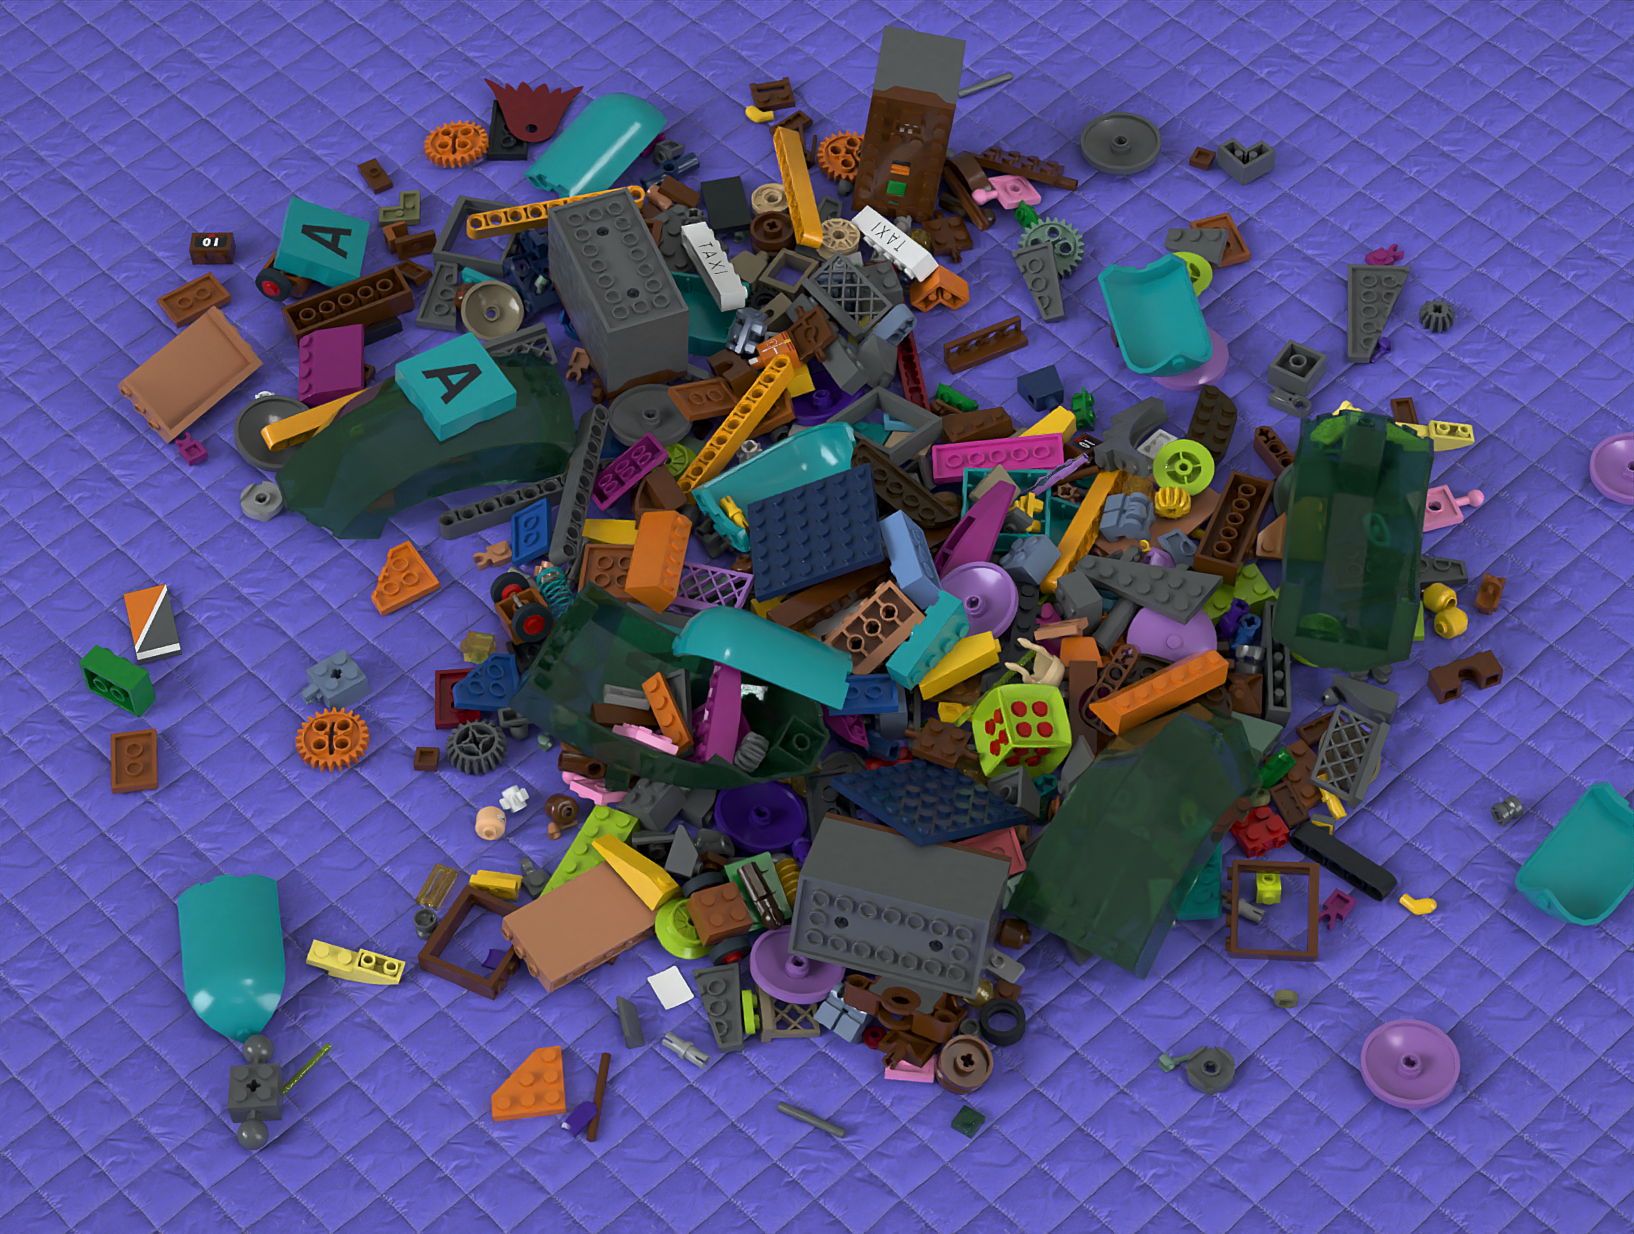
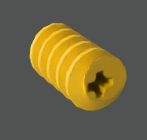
M791 858L777 863L775 869L790 909L794 911L801 868Z

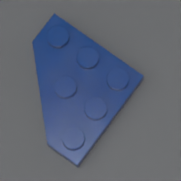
M493 652L482 664H479L470 671L463 680L457 682L453 688L455 708L498 712L497 709L522 705L515 654Z

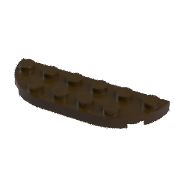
M1203 385L1185 438L1186 440H1192L1203 445L1210 452L1214 466L1218 465L1225 458L1237 421V409L1234 403L1216 386Z
M864 438L855 446L850 468L870 462L873 468L876 499L893 514L902 510L919 527L943 528L957 522L959 515Z
M1141 653L1140 660L1122 688L1175 663V661L1152 654ZM1129 654L1124 661L1118 660V663L1124 664L1128 658H1133L1134 655ZM1107 664L1101 671L1098 681L1100 680L1101 676L1103 675L1109 664ZM1115 667L1113 669V678L1116 680L1121 679L1122 670ZM1224 684L1178 707L1230 723L1233 703L1231 695L1227 693L1223 687Z

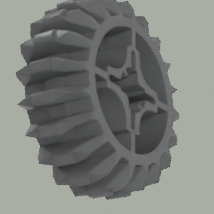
M476 718L475 722L471 723L467 719L466 725L459 723L458 729H452V735L448 736V743H446L447 757L451 761L453 768L457 767L459 772L465 770L467 775L474 772L476 776L482 771L487 774L488 769L495 771L496 765H501L502 759H506V751L508 749L506 735L501 727H496L494 722L488 724L486 719L483 722H479Z

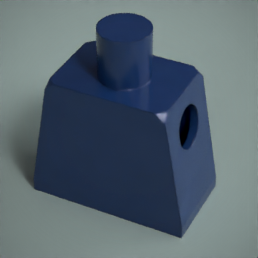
M1054 364L1017 377V392L1036 412L1048 409L1051 413L1064 402L1063 385Z

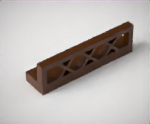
M1014 316L943 344L944 362L952 374L955 375L1028 346V339L1021 331L1020 316ZM1015 324V328L1007 330L1010 326ZM996 332L992 337L988 338L991 333ZM978 339L974 344L969 345L972 341ZM958 347L956 351L950 353L951 349Z

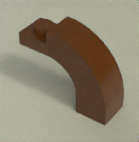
M960 152L946 159V164L943 167L947 165L951 167L970 196H972L973 191L976 189H983L986 192L992 191L984 171L970 154Z

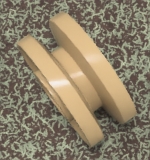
M765 184L753 192L751 200L754 218L768 211H781L791 217L783 184Z
M841 218L829 219L821 224L823 240L821 246L816 249L820 256L829 260L838 250L844 256L857 253L860 232L856 225Z

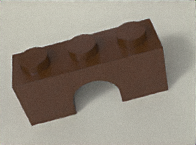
M728 348L706 359L712 374L715 377H723L738 398L745 395L759 377L753 366L750 367L745 359L742 360L737 352H733Z
M1491 650L1478 652L1471 657L1458 659L1453 663L1433 668L1429 671L1427 685L1438 703L1443 704L1460 698L1462 680L1475 682L1480 690L1501 684L1503 668Z

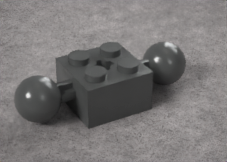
M261 1034L250 1036L243 1045V1055L250 1065L230 1067L228 1111L233 1123H242L237 1131V1139L240 1145L248 1150H258L268 1140L269 1131L262 1121L282 1120L284 1076L279 1063L266 1064L273 1056L274 1046L267 1036Z

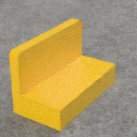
M478 870L477 875L471 874L469 884L471 887L499 899L517 901L523 876Z

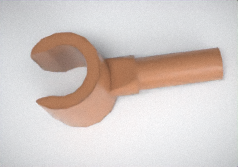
M577 819L568 825L551 822L548 825V838L550 840L559 839L561 837L560 831L577 825Z

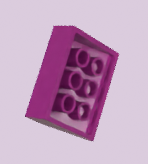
M362 324L317 330L300 339L298 401L305 404L309 409H313L364 389V326Z
M649 431L595 477L591 498L603 512L613 508L618 500L624 495L630 494L646 475L650 474L657 467L663 466L670 457L669 453Z

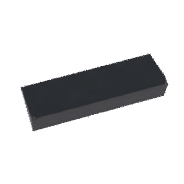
M392 316L365 327L364 347L403 331L401 320L396 316Z

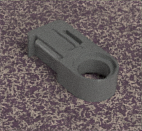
M1279 386L1274 387L1273 394L1270 393L1268 396V405L1297 418H1305L1310 414L1311 402L1306 397L1299 394L1294 396L1280 390ZM1304 405L1307 408L1304 410H1299L1295 406Z

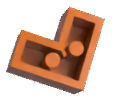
M938 264L939 266L922 282L916 280L909 285L910 302L925 313L940 302L956 311L970 300L968 282Z

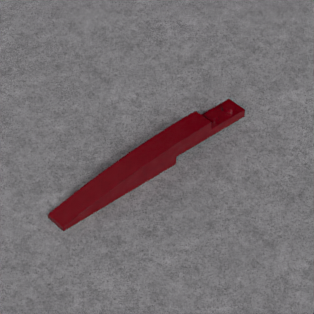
M887 261L875 262V264H879V263H883V262H887ZM892 262V265L898 277V269ZM911 330L896 346L898 348L896 366L904 398L931 412L913 330Z

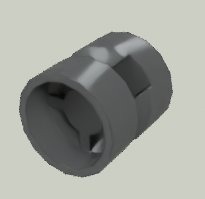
M1237 644L1235 657L1238 658V661L1234 663L1233 672L1263 674L1264 667L1261 665V662L1265 660L1266 648ZM1245 657H1254V663L1245 662Z

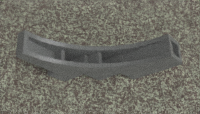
M1152 396L1110 417L1112 427L1102 432L1103 443L1094 447L1095 462L1100 468L1110 472L1118 468L1141 478L1150 475L1145 455L1135 450V448L1146 434L1168 420L1164 401Z

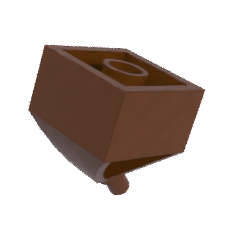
M665 465L646 475L631 491L630 504L636 519V530L639 528L641 515L644 512L672 510L679 512L689 501Z
M1227 672L1226 682L1223 687L1231 695L1232 711L1261 719L1263 674Z

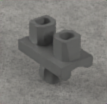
M717 531L712 535L706 533L701 537L703 547L707 550L709 558L713 560L726 550L730 552L736 550V548L731 546L732 541L727 536L722 538Z

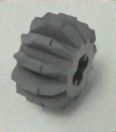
M1434 298L1432 302L1426 300V303L1421 306L1419 321L1423 329H1429L1431 333L1437 331L1440 334L1442 330L1448 331L1454 324L1455 311L1451 307V303H1444L1443 299L1437 301Z
M754 732L747 733L736 748L733 764L742 771L753 772L762 762L768 750L769 741Z

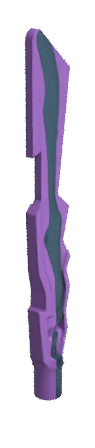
M1083 453L1074 459L1067 460L1064 464L1058 465L1054 470H1050L1046 476L1038 478L1034 486L1021 491L1015 501H1019L1020 496H1026L1029 492L1036 495L1041 494L1058 480L1064 479L1083 463L1089 460L1088 456Z

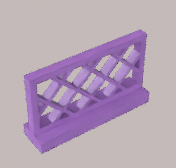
M684 561L683 568L690 569L692 573L680 578L679 586H681L682 592L677 594L675 600L664 611L693 617L703 609L720 605L726 606V602L736 597L737 602L734 607L742 609L754 584L755 576ZM705 572L710 574V577L699 582L697 576ZM723 576L728 577L729 580L719 586L717 585V579ZM695 579L696 584L685 589L683 584ZM741 580H746L745 586L737 590L734 584ZM713 582L715 588L704 593L702 587ZM732 586L734 592L723 597L721 591ZM697 590L700 591V596L695 599H689L688 594ZM718 593L720 599L713 603H708L707 599Z

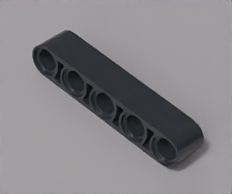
M1304 821L1289 837L1290 844L1297 851L1316 863H1320L1322 867L1376 901H1383L1397 885L1396 878L1389 871L1309 821Z

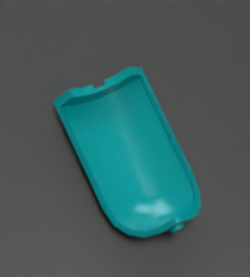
M624 92L601 95L576 117L523 175L536 189L546 190L550 193L555 190L561 194L560 198L606 191L658 135L667 122V117L655 105L641 97Z
M1168 253L1159 260L1147 264V268L1136 269L1135 266L1124 267L1111 264L1098 275L1122 356L1129 369L1144 376L1164 378L1188 373L1211 360L1213 354L1212 341L1184 259Z
M840 421L827 422L807 428L779 441L693 489L692 493L703 514H709L715 522L713 528L722 538L727 536L732 541L731 546L737 550L748 552L751 550L750 534L747 535L744 528L735 525L727 517L725 511L720 507L719 501L723 497L727 500L726 496H731L736 506L743 510L744 517L748 521V504L851 469V457L857 445L854 438V430L847 422Z
M725 605L703 609L691 617L680 635L675 637L671 647L674 649V656L692 655L722 663L827 705V709L833 712L842 710L849 683L845 682L846 676L852 672L850 653L743 609Z
M1609 782L1592 783L1529 856L1516 874V887L1533 906L1543 913L1567 924L1576 926L1599 924L1614 911L1634 887V810L1628 807L1630 802L1620 796Z
M232 874L214 877V881L203 885L198 883L177 898L183 978L188 1001L197 1015L212 1029L244 1044L250 1036L260 1033L272 1017L280 1001L285 983L284 948L276 880L256 874H248L247 877H233Z

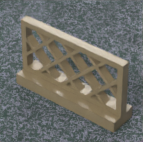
M755 982L761 1042H771V1038L820 1036L819 1022L813 1019L818 1011L817 1002L810 1003L811 1007L807 1011L795 1003L785 1002L788 1006L783 1011H780L774 1006L778 999L766 993ZM791 1009H794L801 1015L796 1021H793L786 1015ZM782 1019L790 1027L787 1030H777L776 1023ZM804 1019H807L813 1024V1029H804L799 1024Z

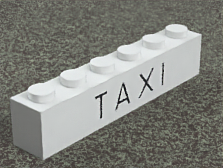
M868 205L850 221L858 228L860 240L863 239L869 247L873 246L878 254H883L900 271L903 270L910 279L916 278L919 282H922L939 266L926 249Z
M705 222L681 226L682 244L720 311L724 312L745 307V298L748 297L747 289L745 286H742L739 275L735 274L732 263L728 262L725 251L722 252L718 240H715L712 229H709Z

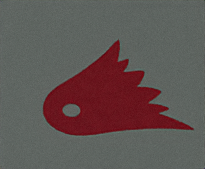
M484 78L498 100L510 132L515 137L527 142H540L552 136L566 108L583 88V86H579L562 94L561 88H557L550 94L545 83L533 91L525 82H521L516 91L508 83H506V89L493 81ZM533 124L537 127V131L530 133L526 130V126Z

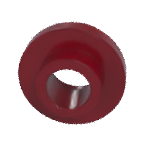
M879 1026L869 1027L863 1034V1041L870 1049L878 1050L879 1042L887 1035V1032Z

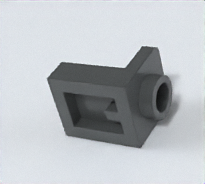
M671 139L657 143L653 163L660 165L664 160H673L675 156L684 153L685 145Z

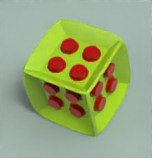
M1008 684L999 686L983 699L973 714L972 728L977 753H980L979 761L982 770L989 778L997 777L1021 766L1026 767L1031 779H1035L1043 774H1050L1060 765L1071 750L1072 733L1063 697L1056 686L1048 684Z

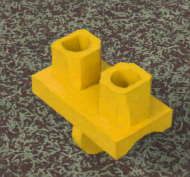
M1029 492L1026 496H1020L1019 501H1014V507H1009L1007 513L1018 507L1033 518V513L1039 514L1043 510V501L1036 499L1035 493ZM1034 520L1030 527L1019 534H1026V531H1029V534L1040 532L1041 522Z

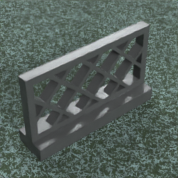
M839 250L809 279L806 277L800 282L859 344L865 338L864 336L894 308L892 303ZM840 258L844 262V270H833V264ZM843 274V284H832L833 275ZM847 274H856L858 276L857 284H847ZM821 275H829L828 285H819L816 280ZM842 288V298L833 299L831 297L832 289ZM846 288H857L856 298H846ZM861 288H870L871 298H860ZM845 302H856V311L846 312ZM860 302H870V312H859ZM874 302H884L887 305L881 312H874ZM859 316H870L869 323L862 328L859 325Z
M545 322L481 343L502 373L504 370L512 371L509 376H506L510 383L559 366ZM547 342L543 349L536 347ZM523 349L527 350L523 356L516 354ZM532 352L539 354L536 360L528 358ZM544 356H548L553 359L552 361L546 363L541 362ZM507 357L503 363L496 361L497 359ZM512 359L519 360L516 367L508 365ZM524 363L531 364L529 369H521Z
M1338 704L1332 715L1308 782L1347 801L1346 806L1354 810L1364 800L1391 726L1385 722L1379 725ZM1339 714L1347 716L1350 724L1342 726L1338 718ZM1364 725L1370 728V734L1362 736L1358 726ZM1353 728L1357 739L1349 741L1344 730ZM1339 732L1343 743L1335 745L1331 735ZM1359 742L1363 753L1355 755L1351 744ZM1346 747L1350 757L1342 759L1337 749ZM1332 750L1336 762L1328 764L1324 754ZM1352 761L1356 772L1349 774L1344 763ZM1339 765L1343 776L1335 778L1330 767ZM1325 769L1329 780L1324 782L1317 778L1318 771ZM1345 780L1349 787L1348 793L1340 790L1337 782Z

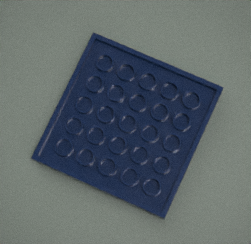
M870 462L747 505L753 575L755 576V598L758 603L884 561L874 475Z
M916 759L908 763H896L888 767L880 766L877 769L861 770L852 774L844 773L842 776L832 777L830 783L832 788L920 847L1023 825L1027 823L1028 815L1019 810V807L1011 805L1002 796L992 793L986 786L978 784L972 777L958 771V768L955 767L953 770L926 759Z

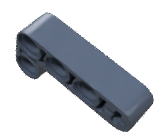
M899 304L885 316L858 346L848 342L847 347H850L856 353L872 334L897 346L916 326L917 318L905 304Z

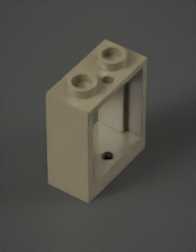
M782 248L758 279L759 288L761 290H764V287H767L768 290L774 288V291L782 292L793 303L802 293L804 294V287L800 282L806 277L809 279L818 270L819 261ZM785 265L804 272L795 286L775 279Z

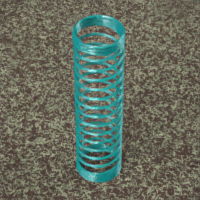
M555 566L546 568L537 575L536 582L549 607L557 630L560 632V637L565 649H567V654L572 661L574 669L579 671L588 670L599 662L600 655L595 648V644L592 642L593 639L589 637L590 632L587 631L588 628L585 626V621L582 620L583 616L580 614L578 604L575 603L573 593L570 592L571 589L568 586V581L565 580L566 577L563 570ZM551 572H560V574L548 577L543 583L540 582L543 576ZM555 576H558V577H557L556 579H554L553 581L546 582V581L549 580L550 578L555 577ZM564 587L562 590L558 592L551 593L552 591L558 588ZM546 589H552L549 593H545ZM566 593L565 595L559 598L553 599L559 594ZM548 595H554L551 599L547 598ZM569 598L567 601L563 603L556 604L563 599ZM557 600L554 604H550V601ZM571 604V605L568 606L567 608L558 610V609H560L561 607H563V606H565V605ZM553 606H559L556 610L552 609ZM569 610H573L572 612H570V613H568V614H566V615H562L563 613H565V612H567V611H569ZM576 615L574 618L564 621L566 618ZM558 617H565L561 621H557ZM578 621L576 624L566 627L568 624ZM561 623H567L563 627H560ZM580 627V628L577 629L576 631L569 632L570 630H572V629H574V628ZM570 628L565 633L562 632L563 629ZM584 632L583 634H581V635H579V636H577V637L571 638L572 636H574V635H576V634H578V633ZM566 634H572L568 638H564ZM586 638L585 640H583V641H581V642H579V643H575L576 641H578V640H580V639ZM568 640H574L571 644H567ZM588 644L587 646H585V647H583V648L577 649L578 647H580V646H582V645ZM578 645L573 650L569 649L570 646ZM573 651H580L576 655H572ZM593 654L589 659L578 661L584 656ZM596 656V658H595L594 660H592L591 662H589V663H587V664H584V665H575L576 663H583V662L589 661V660L593 659V658Z

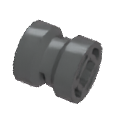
M1513 795L1506 797L1502 803L1497 802L1490 807L1493 819L1500 826L1508 824L1512 818L1517 819L1523 815V807L1520 801Z
M422 908L415 912L413 916L417 936L422 940H429L439 925L435 911L430 908Z

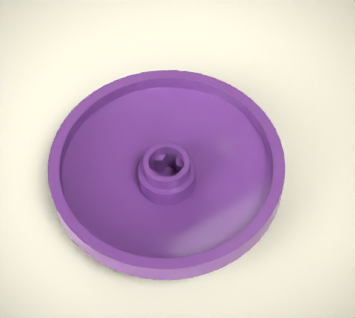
M1207 328L1213 347L1210 361L1182 375L1164 378L1152 377V379L1160 385L1176 391L1202 390L1204 384L1214 385L1224 376L1229 361L1228 347L1219 334Z
M1634 433L1617 434L1602 441L1594 449L1589 465L1590 477L1595 487L1606 497L1628 505H1634Z
M989 562L967 563L952 570L940 582L944 591L958 598L963 603L970 625V630L965 637L992 631L993 638L996 639L1010 626L1016 615L1019 600L1017 587L1009 574L998 565Z
M1144 607L1131 621L1127 631L1126 644L1137 645L1141 653L1152 654L1177 662L1196 652L1213 649L1217 651V636L1210 618L1201 608L1186 625H1183ZM1132 649L1126 650L1127 656H1129V654H1132Z
M791 925L782 926L777 930H769L756 940L752 947L749 961L751 974L761 989L779 1000L795 1004L816 1003L827 999L833 987L844 980L846 967L787 953Z
M1399 1019L1379 1026L1367 1037L1361 1051L1360 1070L1368 1088L1384 1102L1405 1109H1421L1441 1102L1453 1091L1459 1077L1460 1057L1453 1041L1436 1026L1415 1019Z

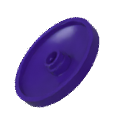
M828 370L812 373L810 376L815 390L792 398L796 418L790 422L801 426H816L826 423L828 419L864 396V386L852 396L838 386Z
M750 776L730 782L719 793L714 808L715 821L721 833L728 835L732 843L737 847L757 854L768 851L770 854H777L792 848L794 840L803 836L807 824L806 808L800 797L783 783L766 777Z

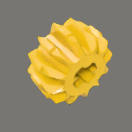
M1177 486L1160 488L1154 496L1155 512L1160 517H1167V519L1174 518L1177 520L1178 517H1185L1191 509L1190 493L1186 492L1185 488L1179 489Z

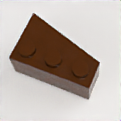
M1003 407L941 416L943 436L939 439L943 444L1003 439L1014 434L1012 419Z

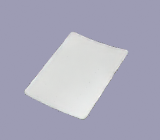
M676 966L647 978L666 1010L694 998Z

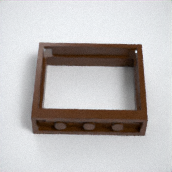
M1233 859L1232 867H1227V881H1232L1231 890H1227L1226 904H1231V913H1226V927L1230 928V937L1225 938V951H1230V958L1302 962L1317 961L1320 863ZM1239 872L1308 875L1307 952L1237 949Z
M465 885L417 957L420 969L494 1001L501 990L504 991L509 977L514 975L518 969V960L521 959L515 953L513 944L489 980L439 959V956L474 904L503 917L518 910L520 907Z

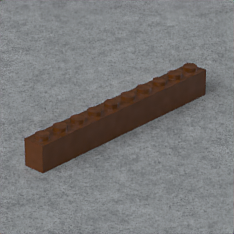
M954 524L943 528L920 527L924 532L933 560L956 527ZM886 546L883 547L884 561L819 582L767 611L766 619L801 633L806 629L813 628L822 620L831 618L840 610L849 608L858 600L867 598L869 593L874 592L881 583H886L894 576L890 569L892 563L885 554Z

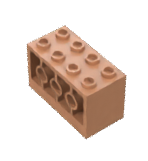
M891 581L881 583L875 589L876 594L873 597L864 599L858 607L860 609L857 612L848 614L841 623L843 625L837 630H831L825 636L826 641L824 643L851 654V675L881 674L887 669L886 663L903 641L908 642L911 630L915 624L920 625L925 619V616ZM893 613H894V615H895V616L892 617V618H888V617H887L889 614H893ZM873 629H877V630H878L877 633L871 634V631H872ZM860 644H861V648H860V649H855V648H854L856 645H860Z

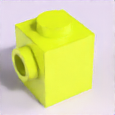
M1255 873L1256 903L1267 905L1280 903V874Z

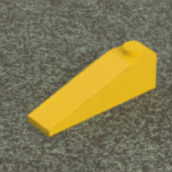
M610 833L592 842L597 851L652 911L671 899L683 896L682 888L664 868Z

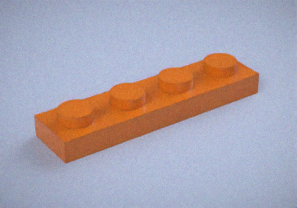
M657 672L644 682L642 687L663 735L673 740L671 744L679 747L676 755H674L677 757L692 746L694 742L665 675Z

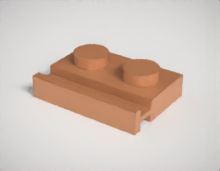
M1087 617L1044 624L1037 631H1034L1035 640L1047 638L1048 640H1053L1065 635H1079L1083 629L1089 626Z

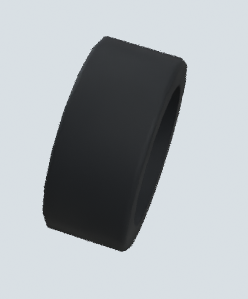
M997 998L989 1001L980 1012V1027L982 1036L989 1043L996 1046L1012 1045L1019 1041L1025 1033L1026 1015L1023 1008L1016 1001L1009 998ZM1008 1013L1016 1018L1017 1025L1008 1031H997L989 1026L988 1021L994 1014Z

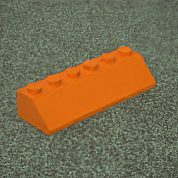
M675 510L644 512L641 515L624 588L625 592L660 615L677 596L692 522L685 515L679 514Z
M1214 649L1196 652L1089 704V708L1113 732L1120 735L1224 684L1229 663Z

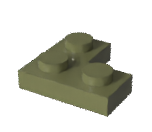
M420 190L400 191L399 206L379 207L380 228L403 220L406 221L407 226L421 225Z

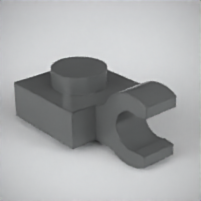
M525 857L519 861L521 865L520 870L525 876L521 878V881L531 898L535 900L541 895L549 882V878L542 868L535 871L529 858Z

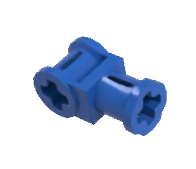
M1255 614L1244 615L1241 620L1242 623L1238 629L1237 638L1234 644L1229 647V654L1235 659H1238L1235 657L1237 644L1253 645L1254 641L1259 638L1261 620Z

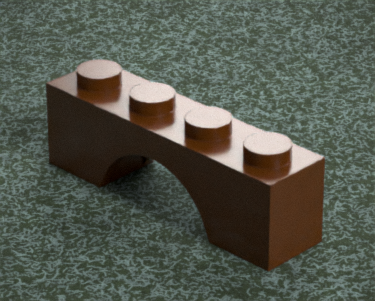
M1069 661V667H1065L1064 680H1069V690L1064 689V703H1069L1067 715L1072 733V746L1069 755L1079 735H1084L1091 751L1096 755L1097 730L1085 724L1079 714L1078 706L1084 693L1094 688L1097 684V661Z

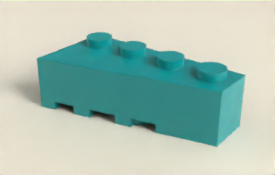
M942 589L937 595L939 600L934 607L929 605L925 613L927 616L920 625L915 624L912 628L908 642L903 641L886 663L890 678L910 691L916 684L922 681L923 677L931 669L937 666L938 662L970 630L962 601Z

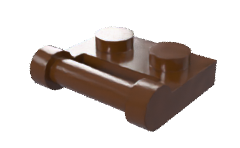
M789 77L761 84H749L754 106L760 111L767 112L795 107V99ZM778 88H784V89H781V90L770 91V92H764V93H759V94H758V92H761V91H767V90H773V89H778Z

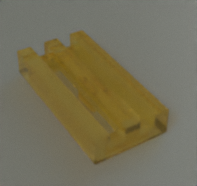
M436 863L415 899L416 904H424L427 908L431 906L433 910L438 911L458 876L457 870ZM440 871H443L440 878L436 881L435 885L433 886L434 888L431 891L429 897L425 898L431 886L433 885L435 879L437 878L438 874L440 873Z

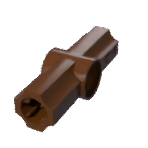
M562 750L558 757L557 768L559 771L587 775V777L593 780L602 777L625 781L629 773V761L600 756L594 751L585 754ZM598 763L597 766L593 768L589 767L591 764Z

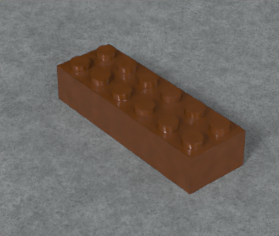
M395 264L281 308L284 325L299 350L300 339L314 331L362 324L366 327L415 307L412 291Z
M1232 470L1194 555L1193 572L1223 576L1222 584L1235 587L1272 501L1274 481Z

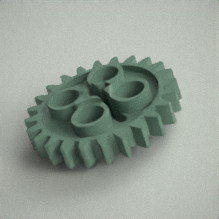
M1047 217L1046 222L1039 218L1038 225L1031 222V229L1025 227V234H1020L1021 241H1018L1020 249L1051 241L1053 248H1055L1054 253L1058 275L1062 280L1064 279V273L1071 276V269L1078 270L1077 264L1082 263L1081 257L1084 256V250H1082L1084 249V243L1081 242L1083 241V236L1078 235L1079 229L1072 230L1073 223L1066 226L1065 219L1059 223L1057 217L1053 221H1050V218ZM1050 234L1058 235L1056 238L1049 237ZM1069 249L1070 252L1062 253L1061 250Z

